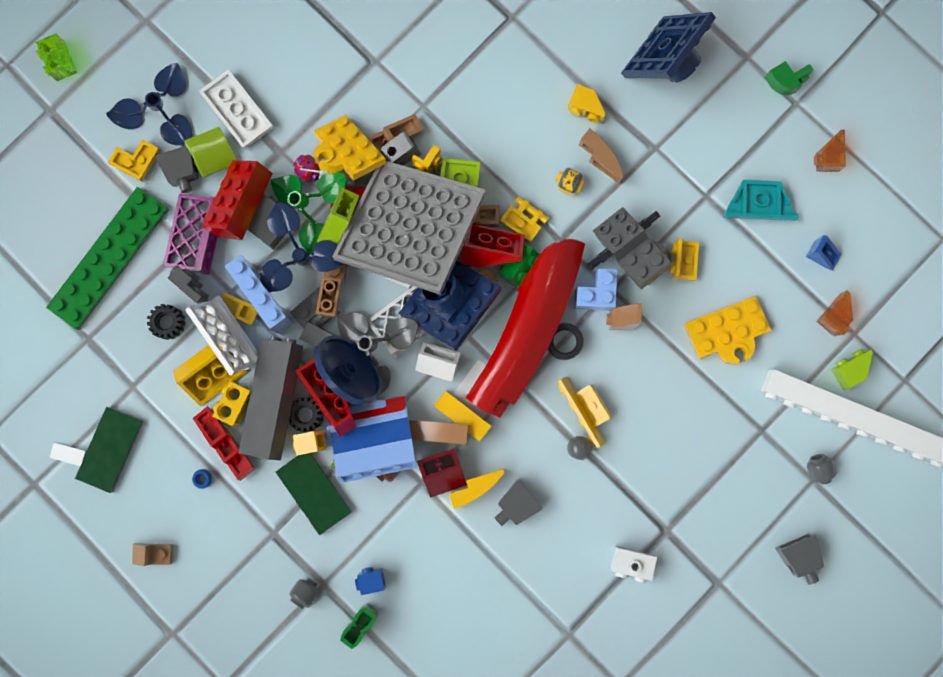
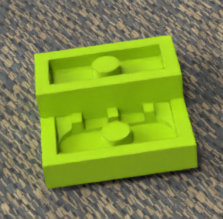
M220 127L185 140V145L194 158V164L203 178L227 169L232 161L236 160Z

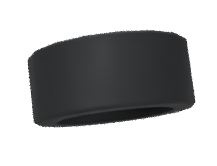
M561 323L555 335L563 330L573 333L576 338V346L571 352L562 353L555 348L553 337L548 351L559 360H569L580 353L584 339L578 327L570 323Z

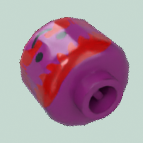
M309 154L300 155L293 164L295 174L307 183L317 181L319 179L318 172L300 170V168L320 171L319 164H316L314 157Z

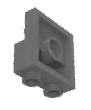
M178 265L171 269L170 275L167 278L197 304L209 301V295L200 289L203 285L199 282L201 279L199 276L187 268L181 269Z

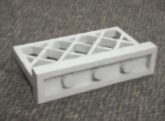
M412 286L368 319L369 326L378 338L386 337L385 328L389 320L402 318L400 315L399 317L389 316L390 310L393 307H398L401 310L405 304V298L412 296L418 287ZM378 319H385L384 329L376 328L373 323ZM418 328L415 341L412 345H414L428 333ZM382 341L394 359L407 350L396 349L386 341Z
M220 296L186 309V312L230 376L244 369H250L257 363L259 352Z

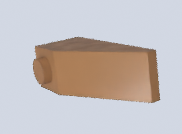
M642 303L612 308L610 313L606 315V325H609V330L632 331L642 323Z

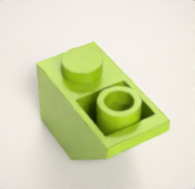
M860 349L852 353V358L848 360L844 358L835 363L836 367L832 368L831 371L842 389L852 388L867 379L873 356L871 349L866 351Z

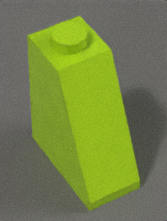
M341 187L321 229L317 242L329 240L336 245L338 244L350 222L359 195Z

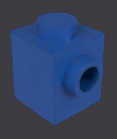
M373 567L364 568L357 575L355 585L357 591L360 590L361 595L380 592L386 589L383 568L376 570Z

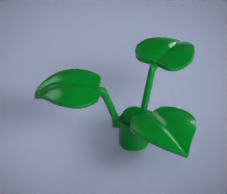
M340 172L324 174L317 182V188L320 193L314 194L301 193L302 183L297 176L284 175L271 179L272 189L278 201L297 207L298 211L302 212L311 221V224L307 223L300 229L299 241L308 255L314 254L313 248L318 243L317 239L324 224H315V220L304 208L308 206L310 197L322 196L325 202L334 204L341 187L346 189V175Z

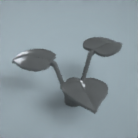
M360 313L338 315L337 324L342 337L357 344L360 350L366 351V355L375 363L382 380L381 395L390 384L391 372L387 366H379L378 361L371 352L377 349L378 342L391 340V345L396 349L403 350L409 348L415 341L418 323L409 318L393 319L385 328L389 336L374 338L364 335L369 330V322L364 315Z

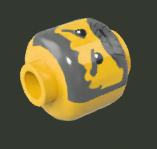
M566 168L564 172L560 171L556 178L558 190L571 196L576 193L579 194L585 181L582 179V173L571 168Z

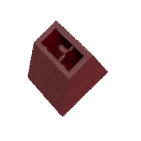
M455 448L417 461L430 498L467 485Z

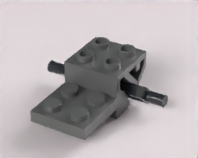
M624 207L619 209L592 230L605 249L596 255V258L591 262L587 263L588 266L593 270L601 262H605L612 256L615 262L624 269L642 290L673 266L671 261L648 238L645 232L654 221L661 217L659 213L655 211L638 223Z

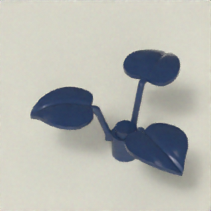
M178 63L168 65L156 75L154 87L159 92H149L145 96L144 106L141 111L138 102L126 98L117 102L106 113L107 117L115 125L124 129H136L142 124L141 115L149 107L152 111H160L167 120L160 127V135L165 142L171 145L186 146L185 140L192 138L191 125L183 115L175 114L170 119L162 109L163 100L161 97H165L167 94L171 97H177L186 89V79Z
M276 203L268 216V228L278 236H283L287 233L295 250L292 253L293 261L285 262L282 265L279 260L272 259L262 267L260 281L269 293L279 292L290 286L293 274L286 267L288 265L298 264L304 266L311 260V265L315 270L329 272L344 264L333 259L332 256L337 245L332 241L323 240L318 242L313 248L314 254L308 255L306 250L299 248L290 232L296 231L300 227L298 213L288 204Z

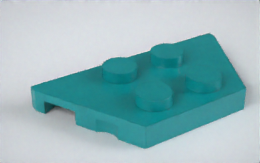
M743 180L723 214V218L797 221L798 215L794 213L790 205L792 202L789 196L786 195L781 181Z

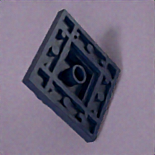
M712 12L663 16L621 74L624 78H668L672 83L685 80L696 70L695 68L701 62V56L694 47L699 44L704 33L711 28V24L716 19L715 15Z
M456 261L441 295L417 288L398 314L403 318L414 320L418 323V328L454 351H457L502 291V287Z

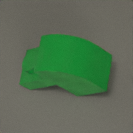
M784 61L771 69L764 78L775 92L782 95H791L796 93L802 84L810 79L809 75L814 69L808 64L794 73L787 62Z

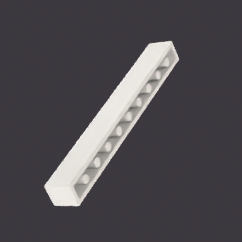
M775 369L767 372L760 390L761 393L766 394V398L773 401L781 400L783 405L790 408H795L796 406L802 409L801 412L810 416L815 414L820 416L821 421L827 423L835 422L843 430L850 431L852 429L860 437L868 438L869 436L874 438V442L883 446L891 445L893 450L904 454L908 452L912 454V458L920 461L925 459L930 461L931 466L942 469L943 438Z

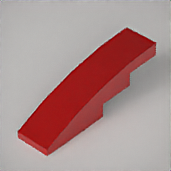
M207 406L192 419L209 445L216 450L222 461L228 465L236 479L241 481L253 472L255 467L245 454L238 453L240 446L219 419L212 417L214 412Z

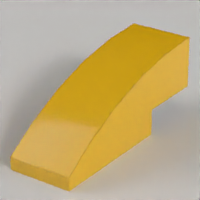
M446 391L434 404V407L456 424L469 425L468 433L479 442L491 427V425Z
M504 469L467 479L468 488L449 493L453 508L456 509L466 505L486 493L505 473Z

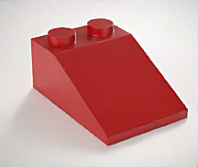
M472 224L464 243L460 264L480 268L521 261L525 234Z

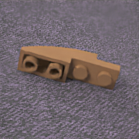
M344 263L341 267L324 273L316 315L336 316L344 288L347 264Z

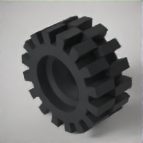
M160 304V307L155 306V310L150 311L152 313L151 316H147V319H150L147 322V325L150 326L148 328L149 331L153 332L154 336L165 340L175 339V336H180L179 332H183L184 328L182 327L186 325V322L183 321L185 316L182 315L181 310L169 304ZM164 315H170L173 319V324L168 329H163L160 326V319Z
M300 397L298 400L293 401L289 425L300 432L314 431L321 425V421L323 422L322 416L324 414L312 398ZM304 407L310 408L313 414L308 422H302L298 417L299 411Z

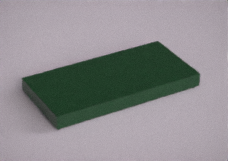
M106 407L75 479L105 492L113 493L143 421L113 408Z
M311 453L298 455L275 471L319 536L352 512Z

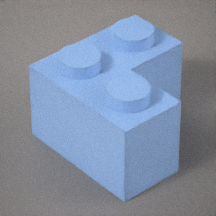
M597 269L595 272V287H577L575 290V309L610 311L612 308H616L617 270Z

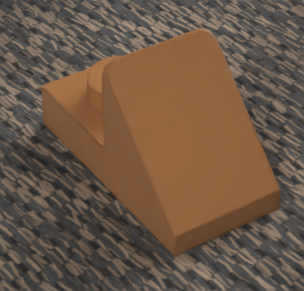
M133 544L132 564L139 566L172 564L173 544Z

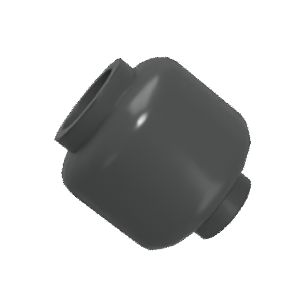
M816 454L807 463L808 472L814 482L823 485L832 482V479L837 474L831 457L825 456V454Z
M310 578L306 581L299 579L289 593L290 601L301 609L311 607L319 595V591L316 588L318 584Z

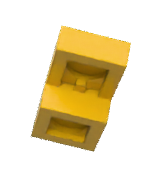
M224 293L222 300L233 316L252 326L258 313L254 306Z

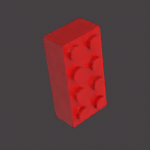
M233 160L228 167L225 178L220 184L217 195L212 201L209 212L205 215L202 227L220 238L243 240L273 173L258 161Z

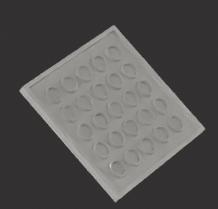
M386 161V164L375 169L332 257L336 261L441 295L485 198L486 190Z

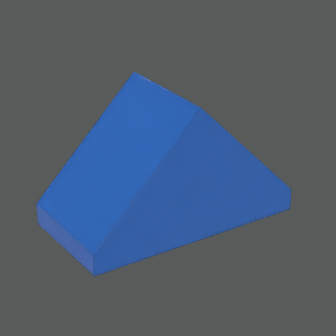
M823 235L813 242L806 257L833 271L841 253L829 237Z

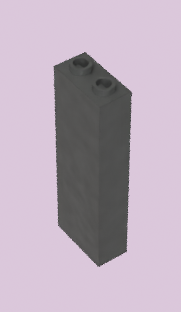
M270 336L269 339H261L238 453L281 461L298 377L295 371L300 367L303 346L296 344L297 340L285 338V341H281V338Z

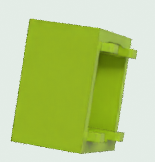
M443 158L440 177L479 188L481 162Z

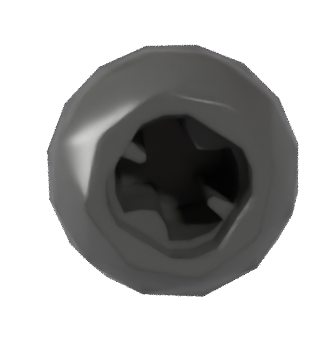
M576 436L569 441L567 451L572 458L584 460L591 454L592 445L587 438Z

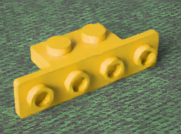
M562 378L558 381L560 391L566 395L570 408L577 413L581 426L586 428L589 433L591 443L596 445L597 448L602 447L606 442L597 426L612 418L611 414L593 384L576 393L568 378Z

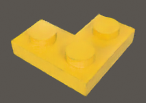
M142 140L133 155L116 147L107 163L142 182L156 159L155 155H158L161 150Z

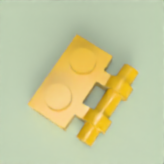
M518 196L514 202L519 205V208L516 209L510 206L500 219V222L515 233L525 234L524 240L531 243L542 228L537 224V221L540 220L545 224L549 218L543 214L542 210H537L530 205L528 200H523ZM526 210L533 215L532 219L525 216L523 212Z

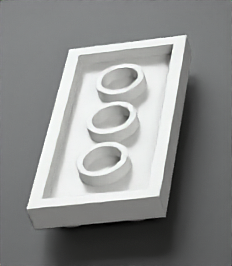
M229 69L199 90L200 94L244 150L274 128Z

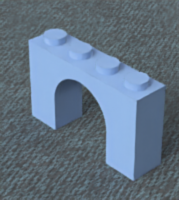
M239 255L225 265L269 329L281 334L295 324L287 311L275 301L262 284L260 274L251 262L242 255Z

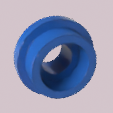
M206 469L197 470L192 477L193 484L200 489L209 487L212 483V474ZM202 475L206 477L205 482H201L200 477Z

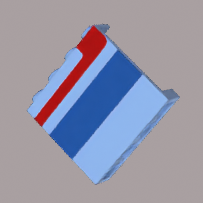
M393 396L386 400L378 399L363 406L354 404L350 407L356 427L342 437H339L330 425L336 477L340 483L418 467L405 396Z

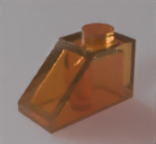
M840 130L815 154L814 165L816 166V172H839L846 167L845 130Z
M850 292L840 293L816 321L833 336L844 335L851 328L849 324L853 321Z

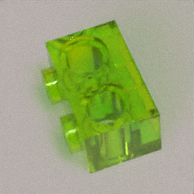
M57 33L36 41L38 47L36 51L40 59L44 61L45 66H43V69L47 76H51L56 81H59L77 73L65 41Z

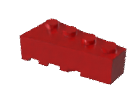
M314 359L295 371L301 383L339 437H342L356 427L348 402L336 395L326 385L316 368Z

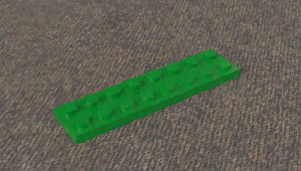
M137 186L46 308L74 329L79 330L168 212L169 208Z

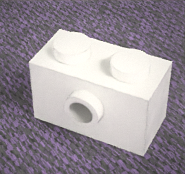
M424 342L418 355L415 371L452 382L461 353Z
M615 546L611 570L615 572V576L627 578V575L635 577V581L646 583V580H653L657 557L652 554Z

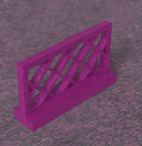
M179 193L164 257V267L173 268L178 265L181 269L187 268L193 272L210 274L218 237L205 228H201L198 231L194 224L201 219L204 222L205 215L209 212L214 197L210 196V198ZM184 199L190 200L193 204L186 210L183 208ZM208 202L207 210L202 213L198 206ZM196 209L199 216L191 221L188 214ZM185 217L189 223L180 228L179 221ZM192 227L195 234L187 239L183 232ZM181 234L184 242L176 246L174 243L175 238ZM198 237L200 240L199 246L193 249L190 242ZM187 245L191 252L183 257L179 250ZM177 253L180 260L174 264L170 263L171 256ZM194 255L196 261L194 267H191L187 264L186 260Z

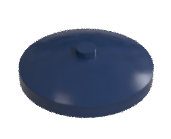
M332 335L325 337L316 346L314 351L316 368L323 381L336 395L349 403L361 406L368 405L379 397L382 391L380 373L372 359L366 355L365 351L360 350L357 344L347 338Z

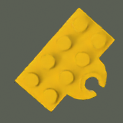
M346 115L314 130V135L320 142L314 150L315 163H318L319 168L328 171L329 174H334L344 169L354 181L386 164L385 157Z
M756 296L684 324L698 359L717 353L723 362L734 365L740 364V359L734 354L736 349L743 351V359L746 362L754 353V338L771 331Z

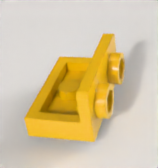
M433 145L424 160L413 155L414 169L433 174L435 171L438 172L442 166L441 149Z
M678 238L675 243H672L671 254L674 255L673 262H671L673 266L670 267L672 279L695 281L697 278L699 242L682 241V238Z

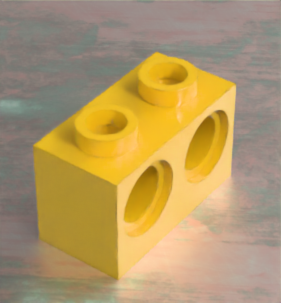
M229 381L222 389L223 395L220 401L214 405L212 417L231 426L238 427L248 408L251 390ZM235 390H239L240 396L235 400L233 393ZM227 407L231 409L229 417H226L224 414Z

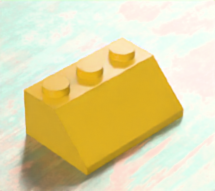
M210 345L172 371L176 383L200 407L220 393L229 381L235 382L247 373L244 369L230 376Z

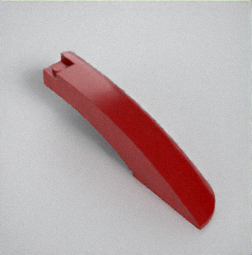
M568 238L558 243L550 244L538 256L517 289L518 295L502 336L488 363L466 396L467 400L481 410L501 418L510 403L515 405L531 380L565 312L580 268L585 243Z

